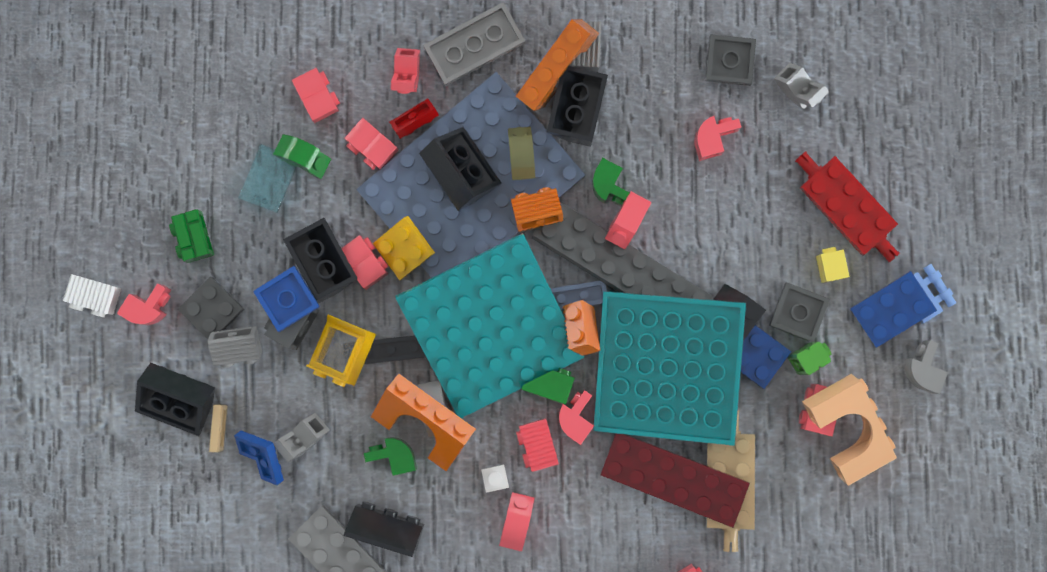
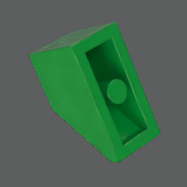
M559 368L557 372L552 370L524 384L521 390L566 404L575 378L570 376V371Z

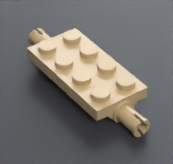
M738 410L735 446L707 443V466L750 482L734 528L707 518V528H722L724 530V552H730V542H732V552H739L738 531L741 529L755 530V434H741V431H739Z

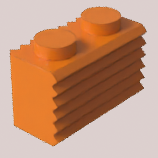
M541 188L537 193L530 195L528 193H520L511 199L518 232L564 221L556 188Z
M584 300L564 305L563 313L566 318L564 322H566L565 326L567 327L565 330L567 331V340H569L567 342L569 344L568 348L583 356L600 351L594 307L584 302Z

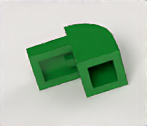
M285 134L282 135L273 153L274 156L287 164L300 167L319 179H322L331 161V158L320 152V149L314 145Z
M603 157L592 180L594 194L602 203H605L608 196H610L613 203L622 206L630 193L615 185L623 168Z
M385 438L386 448H383L382 444L369 447V452L364 453L365 463L389 457L392 476L417 470L412 448L400 438Z

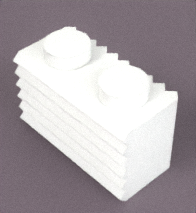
M71 274L63 301L70 303L69 308L83 311L85 307L92 309L91 314L105 318L106 314H114L121 288Z

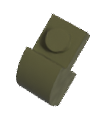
M531 127L509 128L508 137L512 180L536 178Z

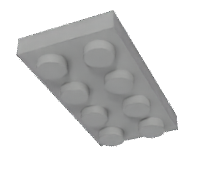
M502 2L427 42L423 46L444 85L447 86L525 44V40L506 5Z
M324 505L288 538L319 572H387L357 540L343 536L346 528Z

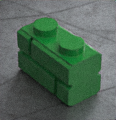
M195 209L171 217L172 223L169 224L172 236L177 238L178 245L175 246L179 259H182L183 262L191 263L214 256L202 211Z

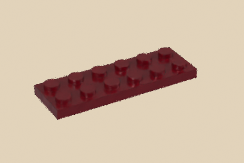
M617 433L600 474L734 528L750 482L632 436Z

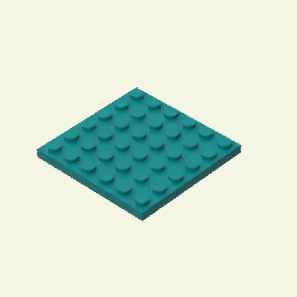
M523 233L395 296L452 407L460 418L522 389L524 384L552 370L558 371L559 368H564L584 358L583 355L568 348L569 344L567 342L569 340H567L568 336L565 330L567 328L565 326L566 322H564L565 317Z
M604 291L593 431L735 446L746 303Z

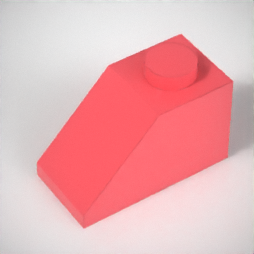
M631 191L612 221L605 239L626 249L640 226L651 202Z

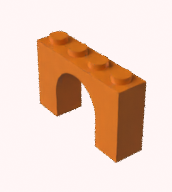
M571 19L516 97L533 111L546 107L556 93L557 87L555 85L564 71L580 53L586 52L600 33L582 19Z
M400 374L386 388L371 415V418L388 430L393 427L401 415H410L424 422L431 429L436 439L435 447L429 454L428 459L445 471L448 470L476 430Z

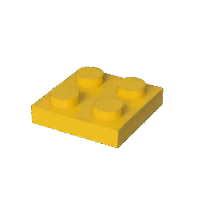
M409 216L401 219L373 243L399 280L404 279L435 254Z

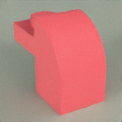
M397 48L394 55V75L391 80V90L401 94L417 92L420 50Z
M712 116L702 123L695 135V148L699 161L722 155L724 148L720 136L738 132L741 129L739 119L732 120V117L719 120V124H716L715 117Z
M157 283L147 301L137 295L129 294L117 314L135 324H156L167 315L160 310V307H164L169 301L171 289Z
M585 390L582 393L577 391L570 401L573 405L571 409L562 404L559 411V423L562 430L580 445L594 427V425L579 415L592 397Z
M512 492L499 546L522 552L531 518L534 497Z

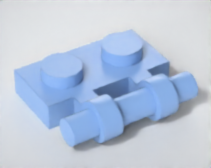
M932 264L923 268L928 275L927 277L922 279L918 272L913 274L937 309L936 312L921 320V324L943 312L939 305L941 301L944 300L948 307L956 304L952 296V290L945 286L940 278L942 275L939 270L936 271ZM930 283H933L939 292L936 296H933L927 286Z

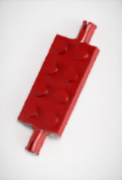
M806 151L795 160L809 175L807 177L808 180L800 189L862 256L872 248H876L889 263L895 259V256L897 257L900 254L886 239V235L898 223L836 156L823 167L822 165L818 166Z

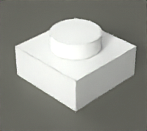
M504 464L481 469L486 493L509 488Z

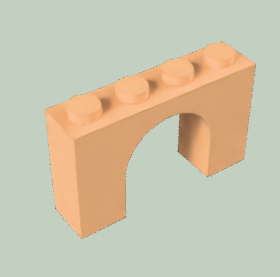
M852 374L802 401L811 421L820 429L847 414H859L861 416L863 430L857 442L830 458L838 477L848 486L897 458L893 451L896 448L895 444L885 434L886 425L875 412L878 408L866 393L869 391L863 379H858Z

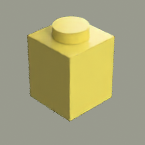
M836 247L822 249L823 254L816 256L821 283L850 277L844 250L836 251Z

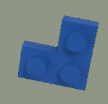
M239 431L234 435L240 455L256 460L262 480L275 485H279L284 481L281 472L282 468L279 464L273 442L244 431Z

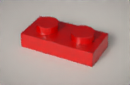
M427 98L389 123L399 139L412 134L414 130L422 125L430 123L439 114Z

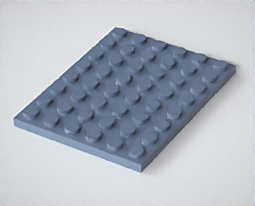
M495 72L356 190L389 228H392L404 217L409 216L435 252L434 255L421 264L424 270L433 278L517 235L519 232L511 204V199L515 198L516 195L520 193H528L530 195L537 193L541 188L549 187L551 189L556 188L560 198L583 179L585 174L552 135L547 132L546 128L526 105L516 97L514 91L501 76ZM464 127L502 184L473 204L457 210L419 153L434 138ZM531 127L536 178L512 180L508 137L509 128Z

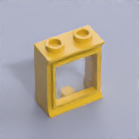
M328 314L327 322L309 364L306 366L314 369L313 374L324 379L327 376L332 377V383L345 387L346 384L355 386L376 334Z

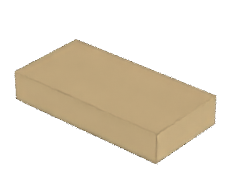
M213 405L209 452H222L224 450L227 405Z

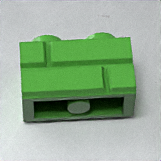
M811 342L802 346L800 350L789 354L788 360L797 374L810 375L819 370V368L829 364L832 353L825 343Z

